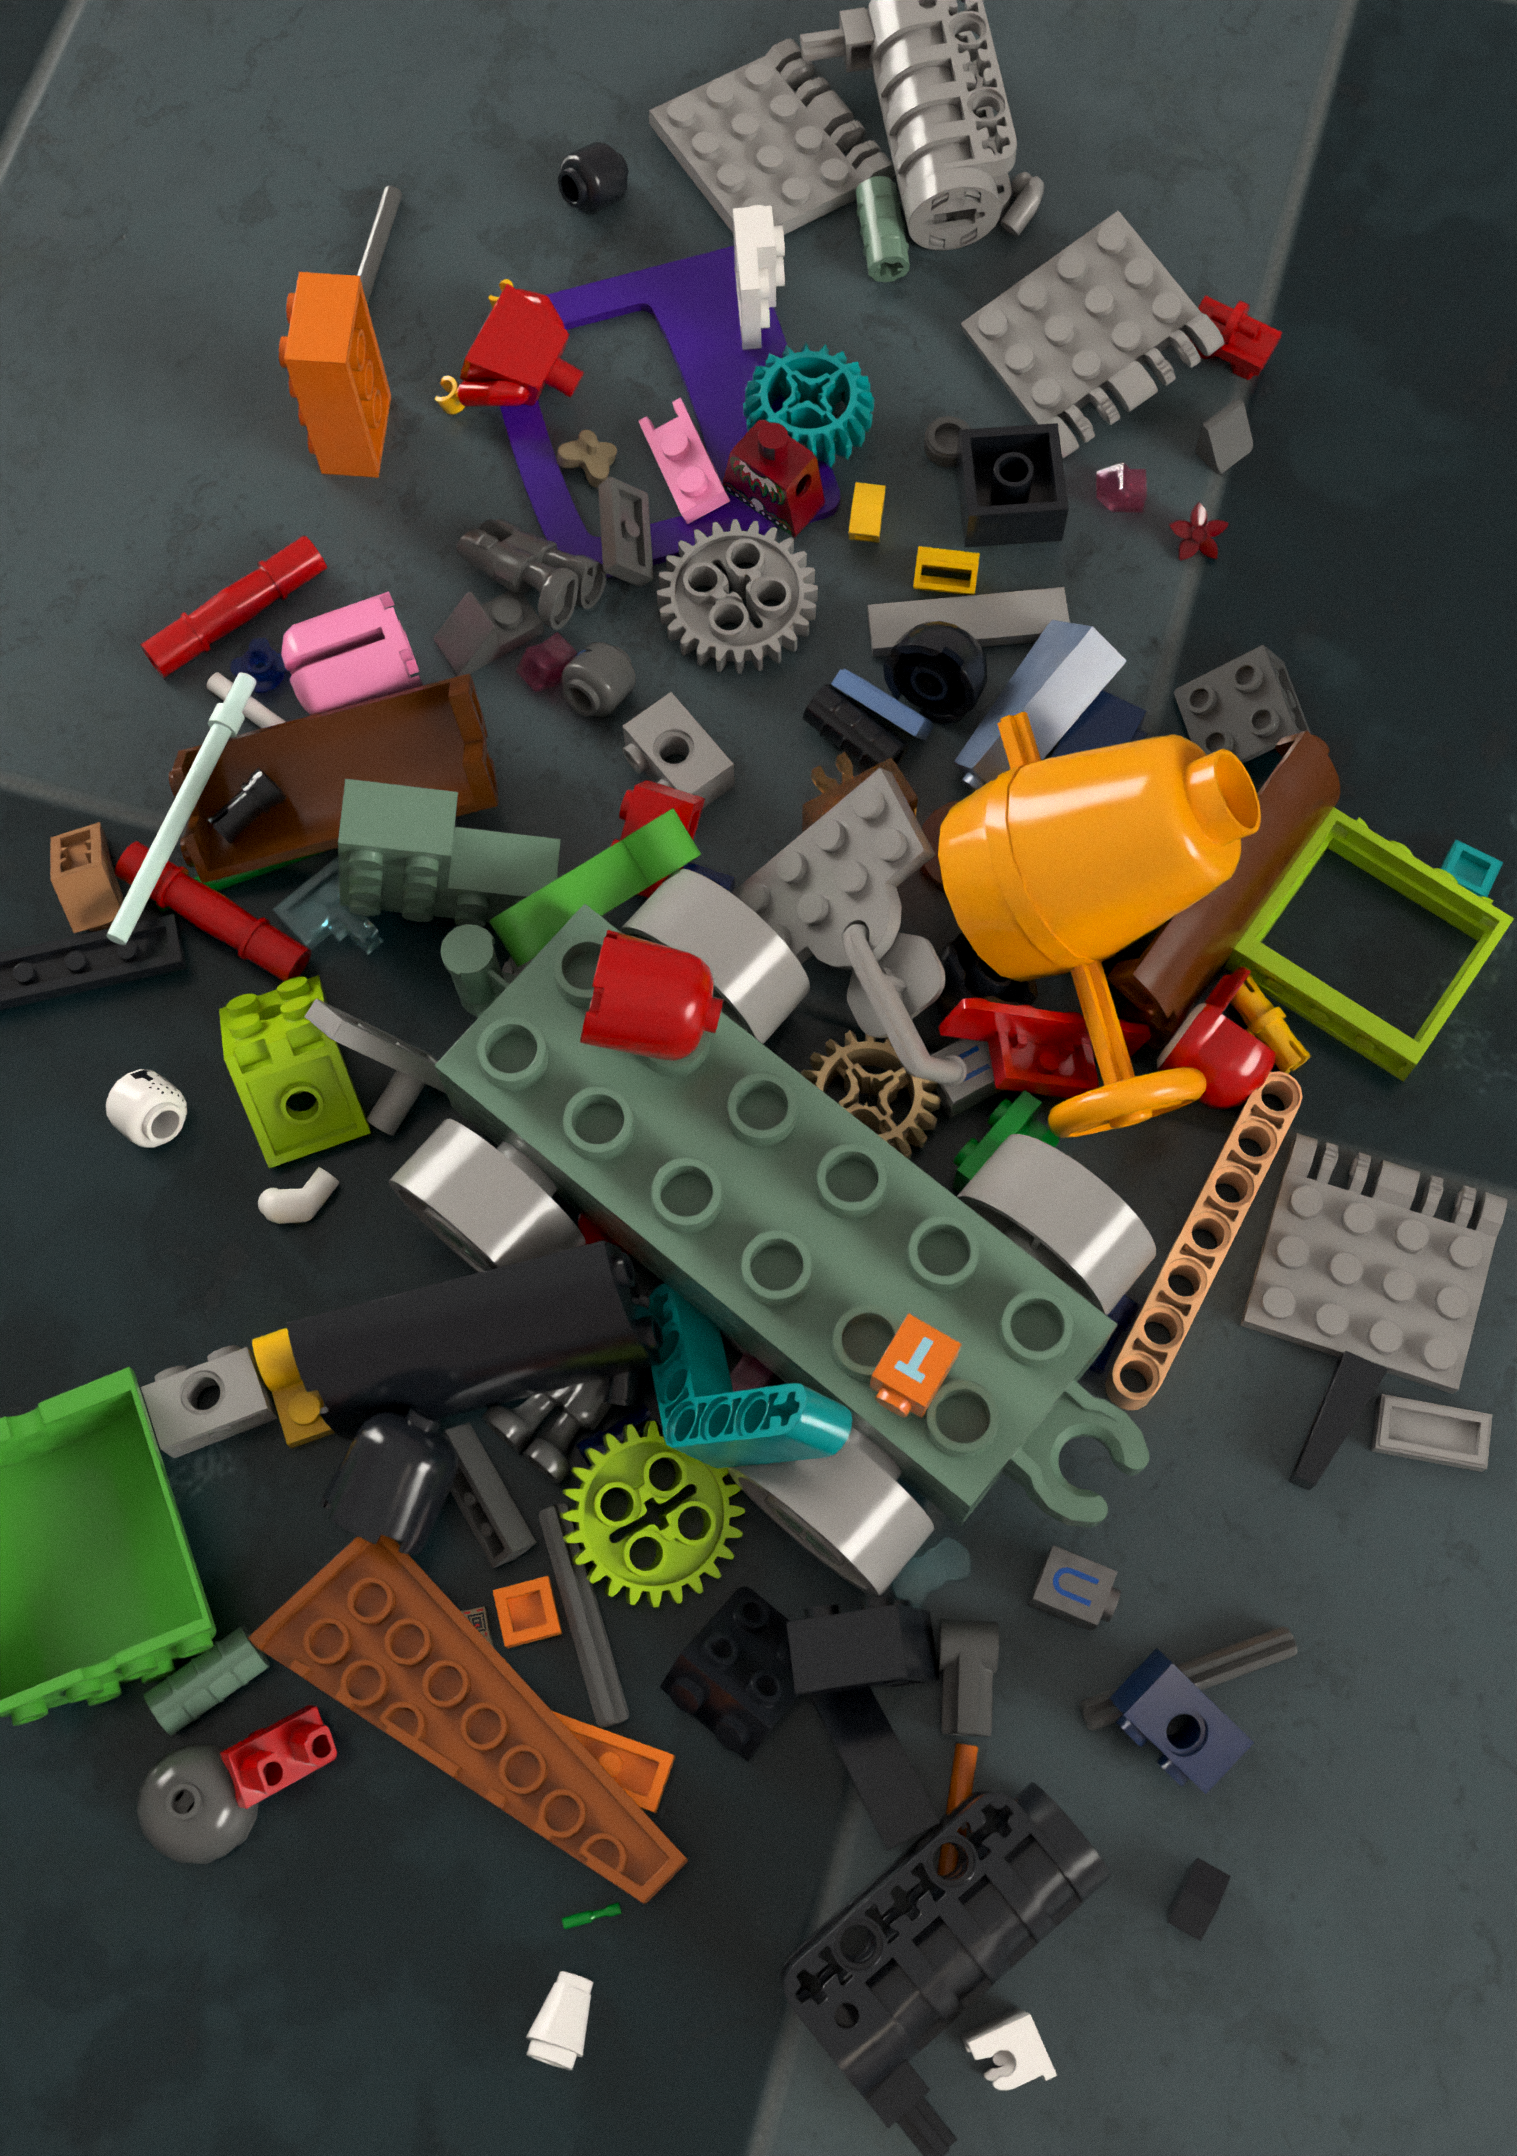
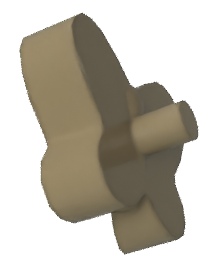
M582 430L579 433L578 440L569 441L559 446L556 461L563 468L581 467L584 469L589 484L598 488L599 484L608 479L609 466L615 462L617 448L612 443L599 442L597 436L591 430Z

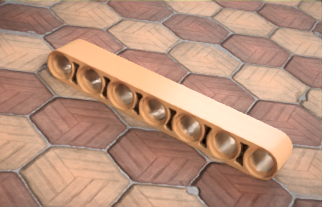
M1280 1071L1270 1072L1265 1083L1258 1090L1256 1089L1251 1093L1241 1109L1107 1375L1105 1382L1106 1393L1111 1402L1119 1408L1138 1410L1146 1406L1161 1387L1301 1105L1302 1090L1297 1080L1291 1075ZM1272 1094L1277 1096L1283 1102L1285 1110L1274 1111L1269 1109L1263 1103L1261 1095ZM1246 1138L1254 1140L1261 1147L1263 1155L1256 1157L1247 1155L1240 1148L1238 1140ZM1225 1183L1233 1186L1239 1193L1240 1201L1234 1203L1224 1201L1218 1196L1215 1185ZM1196 1229L1209 1231L1214 1235L1217 1247L1215 1249L1201 1248L1195 1243L1192 1231ZM1173 1275L1186 1277L1193 1285L1194 1294L1186 1297L1177 1295L1170 1288L1168 1278ZM1148 1322L1163 1324L1170 1333V1342L1167 1344L1153 1343L1145 1334L1144 1325ZM1125 1369L1139 1371L1146 1379V1391L1134 1393L1127 1390L1121 1382L1120 1372Z

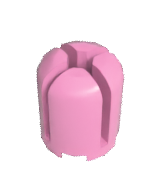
M389 591L294 624L284 634L281 651L285 668L292 675L290 682L299 703L310 715L423 686L419 675L412 678L410 676L419 672L407 635L403 630L400 620L398 621L394 608L391 607L395 604Z

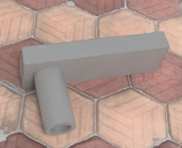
M317 998L314 1000L305 1015V1018L330 1039L396 1070L366 1119L373 1126L394 1136L426 1084L446 1093L434 1066L438 1060L430 1053Z

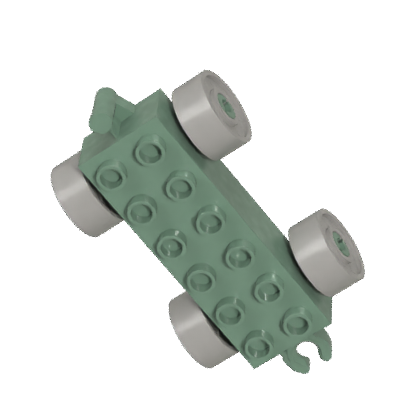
M677 869L672 872L620 930L616 929L584 903L518 976L501 971L493 946L495 940L489 931L483 927L465 924L454 928L446 935L441 946L444 966L451 974L462 1006L468 1013L476 1016L477 1020L434 1066L451 1106L499 1146L496 1149L464 1125L452 1119H445L389 1180V1185L412 1213L454 1253L480 1273L586 1245V1240L581 1231L551 1198L554 1193H557L785 1383L802 1384L846 1406L851 1411L852 1428L848 1440L835 1455L827 1458L729 1467L728 1472L748 1497L793 1539L839 1576L872 1597L882 1595L934 1530V1525L925 1511L896 1482L899 1477L960 1527L1002 1475L1024 1487L1028 1498L1045 1514L1065 1525L1092 1528L1104 1520L1108 1513L1106 1501L1099 1494L1091 1490L1079 1489L1067 1482L1062 1476L1058 1465L1059 1452L1069 1440L1078 1437H1089L1104 1445L1109 1451L1113 1464L1126 1475L1134 1476L1139 1474L1149 1462L1150 1454L1142 1431L1126 1412L1105 1399L1094 1398L1077 1382L1099 1356L1118 1325L1108 1317V1314L1156 1256L1155 1243L1143 1222L1109 1186L1083 1165L1053 1146L1027 1135L1012 1134L1006 1137L958 1196H954L763 1045L809 993L810 983L808 977L790 948L758 914L728 890L696 872L686 869ZM607 930L689 952L700 957L709 966L714 978L712 997L723 999L722 1009L716 1032L704 1031L698 1047L689 1056L679 1060H661L580 1043L585 1014L589 1012L595 988L592 987ZM908 1313L962 1344L957 1359L922 1418L912 1412H909L906 1418L894 1414L875 1400L878 1392L869 1388L871 1375Z

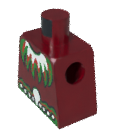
M758 420L730 452L722 483L725 490L794 538L825 505L817 457L812 451L788 436V432L783 425L769 423L766 420Z

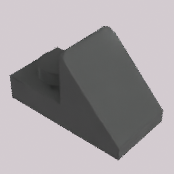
M509 590L481 606L470 591L463 597L437 632L434 642L455 674L461 676L475 672L544 633L543 622L523 593L518 591L515 593Z

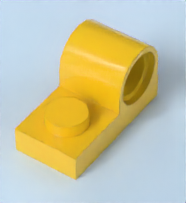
M287 1328L252 1339L255 1359L265 1385L272 1392L287 1445L290 1448H294L334 1434L335 1432L319 1414L320 1408L324 1407V1402L318 1390L307 1392L293 1356Z

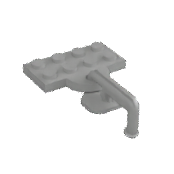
M879 768L742 883L732 894L750 907L779 935L800 964L804 963L814 954L818 960L842 970H852L847 991V1002L861 1030L872 1037H888L904 1070L909 1075L936 1083H943L949 1087H955L960 1085L966 1078L967 1066L965 1062L956 1055H946L942 1058L929 1055L912 1022L914 1017L934 1003L941 995L945 986L944 967L928 939L898 932L901 924L902 905L896 887L936 856L893 774Z

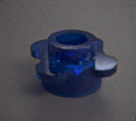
M265 638L253 639L249 644L248 651L242 657L233 659L230 665L231 672L235 677H237L238 673L242 672L252 676L257 681L254 691L257 693H266L277 687L281 683L284 673L288 672L281 653L273 650L270 647L269 641ZM259 662L265 663V666L262 668L256 667Z

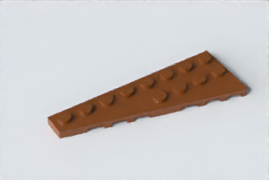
M381 1534L377 1544H373L357 1536L248 1637L258 1649L643 1904H646L688 1862L687 1858L408 1554L398 1551L400 1545L395 1539Z

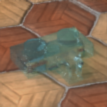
M338 856L273 909L277 918L304 946L311 950L330 934L338 941L349 934L353 941L367 954L384 942L377 933L379 932L378 929L367 919L369 916L354 914L349 911V907L340 906Z

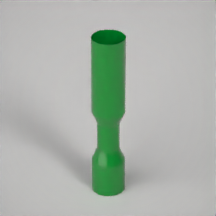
M620 1903L610 1904L596 1911L589 1910L563 1917L564 1929L587 1924L604 1916L612 1917L622 1914Z

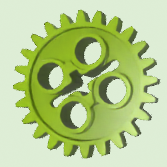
M656 1421L646 1422L643 1437H639L632 1424L624 1425L623 1429L624 1442L620 1443L613 1435L606 1433L603 1435L604 1445L607 1450L605 1453L601 1454L592 1448L585 1450L587 1458L592 1463L589 1470L572 1467L571 1472L582 1483L580 1489H563L562 1494L576 1501V1508L560 1513V1518L576 1522L577 1529L566 1534L563 1540L566 1543H581L583 1548L573 1557L572 1561L576 1565L585 1564L590 1561L594 1564L586 1578L590 1583L593 1584L604 1576L608 1577L605 1588L606 1595L613 1597L624 1585L626 1586V1602L630 1605L635 1606L642 1591H646L648 1602L652 1607H659L662 1591H667L671 1600L679 1604L682 1603L683 1585L686 1584L695 1593L701 1594L703 1592L702 1583L699 1578L703 1572L716 1579L721 1577L719 1569L714 1564L717 1556L733 1560L735 1555L723 1544L726 1538H739L743 1534L737 1528L729 1525L731 1517L745 1513V1508L729 1505V1497L738 1493L741 1488L737 1484H724L722 1478L729 1473L728 1468L716 1469L669 1447L665 1442L664 1435L663 1437L659 1436ZM664 1457L673 1464L675 1478L668 1488L658 1490L650 1482L649 1469L657 1459ZM689 1484L695 1486V1492L692 1495L668 1506L658 1514L661 1521L659 1526L644 1522L628 1532L615 1543L610 1541L609 1536L612 1532L636 1521L646 1514L647 1510L644 1503L647 1500L651 1503L662 1504L679 1493L685 1486ZM617 1487L626 1494L628 1507L620 1518L609 1520L601 1511V1499L605 1492ZM694 1506L702 1513L704 1519L701 1532L695 1537L685 1538L679 1531L678 1518L686 1508ZM649 1537L656 1546V1557L648 1567L643 1569L636 1568L631 1563L629 1557L630 1548L637 1539Z

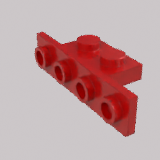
M984 998L962 999L939 1025L941 1036L988 1042L996 1089L1018 1092L1026 1090L1033 1094L1072 1098L1100 1087L1094 1057L1096 1058L1084 1016L1080 1013H1062L1036 1009L1031 1005L1015 1006L989 1002ZM1118 1019L1129 1057H1131L1151 1038L1149 1026L1128 1023L1126 1020Z

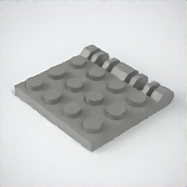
M793 39L781 41L773 45L764 57L649 110L650 126L733 234V208L772 205L774 226L783 225L785 235L856 200V188L861 182L876 176L889 177L892 180L895 176L893 163L885 153L880 151L881 148L874 140L858 144L866 133L864 131L865 128L858 120H854V114L838 94L831 90L830 84L823 76L811 80L815 66L811 61H803L801 48ZM799 85H801L800 88L796 91V93H794L793 90L798 88ZM852 147V150L845 157L843 152Z
M1119 211L1112 214L961 323L965 336L1033 424L1058 423L1062 459L1079 448L1075 436L1064 423L1065 419L1082 441L1088 442L1095 437L1092 424L1080 411L1089 402L1093 404L1102 419L1109 423V425L1120 419L1115 405L1105 393L1106 390L1109 389L1127 412L1132 411L1158 392L1153 379L1142 366L1144 363L1147 364L1162 384L1167 386L1175 380L1176 377L1171 364L1160 353L1165 348L1171 345L1180 359L1192 368L1201 362L1200 355L1193 343L1206 357L1224 345V339L1215 324L1207 315L1200 312Z
M1296 1133L1289 1149L1240 1326L1336 1357L1348 1351L1388 1369L1386 1373L1454 1394L1459 1390L1496 1238L1503 1224L1507 1198L1484 1192L1476 1209L1472 1229L1466 1227L1472 1215L1477 1195L1475 1188L1464 1185L1460 1192H1458L1454 1201L1451 1222L1437 1219L1433 1216L1443 1194V1178L1433 1175L1428 1178L1418 1212L1409 1209L1415 1197L1420 1171L1381 1160L1375 1174L1370 1196L1367 1197L1361 1195L1368 1175L1371 1156L1358 1153L1352 1161L1349 1170L1350 1177L1345 1190L1328 1184L1338 1160L1339 1147L1328 1142L1325 1143L1314 1179H1310L1307 1176L1313 1162L1318 1139Z

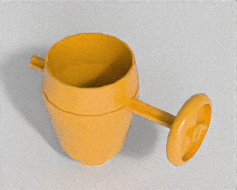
M1021 712L1014 716L1007 715L1001 718V722L997 723L1011 770L999 774L997 779L988 782L951 807L940 826L938 859L944 891L958 926L977 955L1000 976L1023 982L1065 974L1071 971L1104 1086L1079 1094L1055 1105L1047 1119L1048 1127L1055 1136L1061 1138L1078 1137L1138 1124L1152 1117L1188 1105L1198 1100L1206 1089V1079L1198 1069L1181 1067L1135 1077L1101 962L1114 957L1116 953L1136 943L1232 877L1241 857V838L1256 833L1261 823L1259 799L1251 777L1242 762L1231 751L1220 749L1207 755L1196 743L1175 734L1041 760L1027 712Z

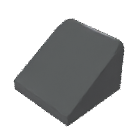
M1239 398L1233 400L1204 422L1200 431L1195 453L1217 474L1227 471L1253 449V439L1245 406Z

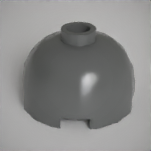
M190 1744L167 1753L150 1768L139 1789L137 1815L142 1833L160 1854L178 1863L207 1864L215 1859L226 1856L237 1845L240 1846L247 1839L257 1819L258 1803L248 1809L238 1807L233 1780L220 1755V1752L226 1749L217 1745Z

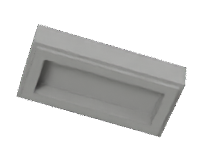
M1381 1394L1377 1397L1371 1451L1483 1472L1488 1466L1493 1414Z

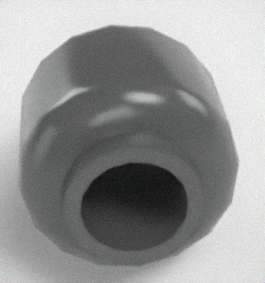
M593 642L585 646L566 665L561 676L563 695L566 702L573 710L584 716L605 717L610 715L632 693L636 685L635 671L628 654L623 649L604 642Z

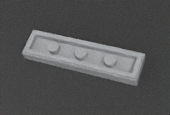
M1064 587L872 604L867 607L872 657L889 656L895 643L907 631L925 622L943 621L955 624L969 632L981 647L1033 643L1037 641L1052 620L1070 623Z

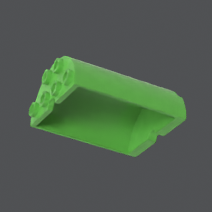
M127 1367L38 1403L36 1409L28 1413L0 1418V1718L11 1716L13 1725L17 1726L42 1718L48 1714L49 1708L83 1700H87L89 1706L104 1703L122 1694L120 1685L141 1678L143 1684L166 1678L167 1675H172L176 1672L174 1662L199 1654L213 1647L212 1638L216 1635L217 1630L134 1370Z

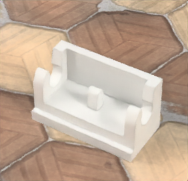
M1020 2008L960 2035L966 2051L972 2052L975 2060L992 2057L993 2062L999 2066L991 2067L984 2073V2077L987 2080L993 2081V2086L996 2089L1011 2090L1039 2076L1045 2081L1057 2076L1031 2015Z

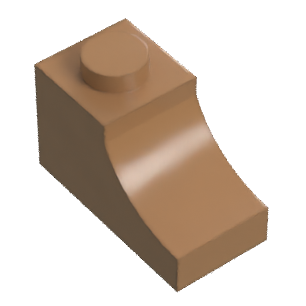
M100 822L51 837V882L74 934L87 929L89 931H99L109 928L123 903V894L115 876L107 838Z

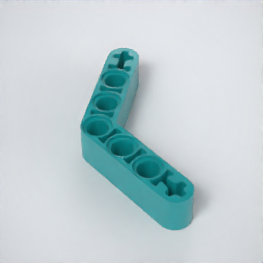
M666 1283L661 1284L649 1296V1311L651 1315H655L659 1320L663 1334V1347L658 1349L660 1364L651 1366L664 1439L669 1447L716 1469L827 1458L835 1455L842 1449L848 1440L852 1428L851 1411L846 1406L798 1383L734 1392L720 1328Z

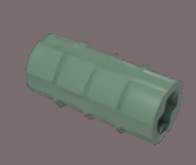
M884 176L871 177L858 185L855 194L858 207L856 215L860 220V236H862L864 244L863 255L866 257L868 275L877 282H892L905 276L910 269L909 244L906 242L905 223L902 220L901 214L902 203L899 202L897 185L891 178Z
M244 1625L222 1640L216 1641L213 1647L198 1657L191 1658V1662L172 1675H167L164 1681L144 1694L151 1712L169 1735H174L192 1721L200 1719L203 1713L216 1704L224 1702L227 1696L243 1685H248L250 1680L270 1667L265 1653L254 1646L248 1639L251 1633Z

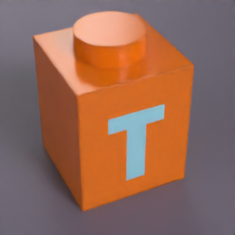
M908 1313L871 1375L869 1388L878 1392L875 1400L887 1410L906 1418L909 1412H912L922 1418L957 1359L962 1344Z

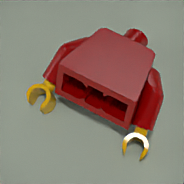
M504 279L499 283L502 293L500 297L488 296L493 309L464 359L460 379L465 382L459 385L451 376H444L441 379V386L450 394L445 397L436 396L434 400L445 413L450 415L457 414L465 406L535 405L546 384L569 398L572 397L584 372L561 359L570 335L564 328V322L547 295L515 289L512 282L508 279Z

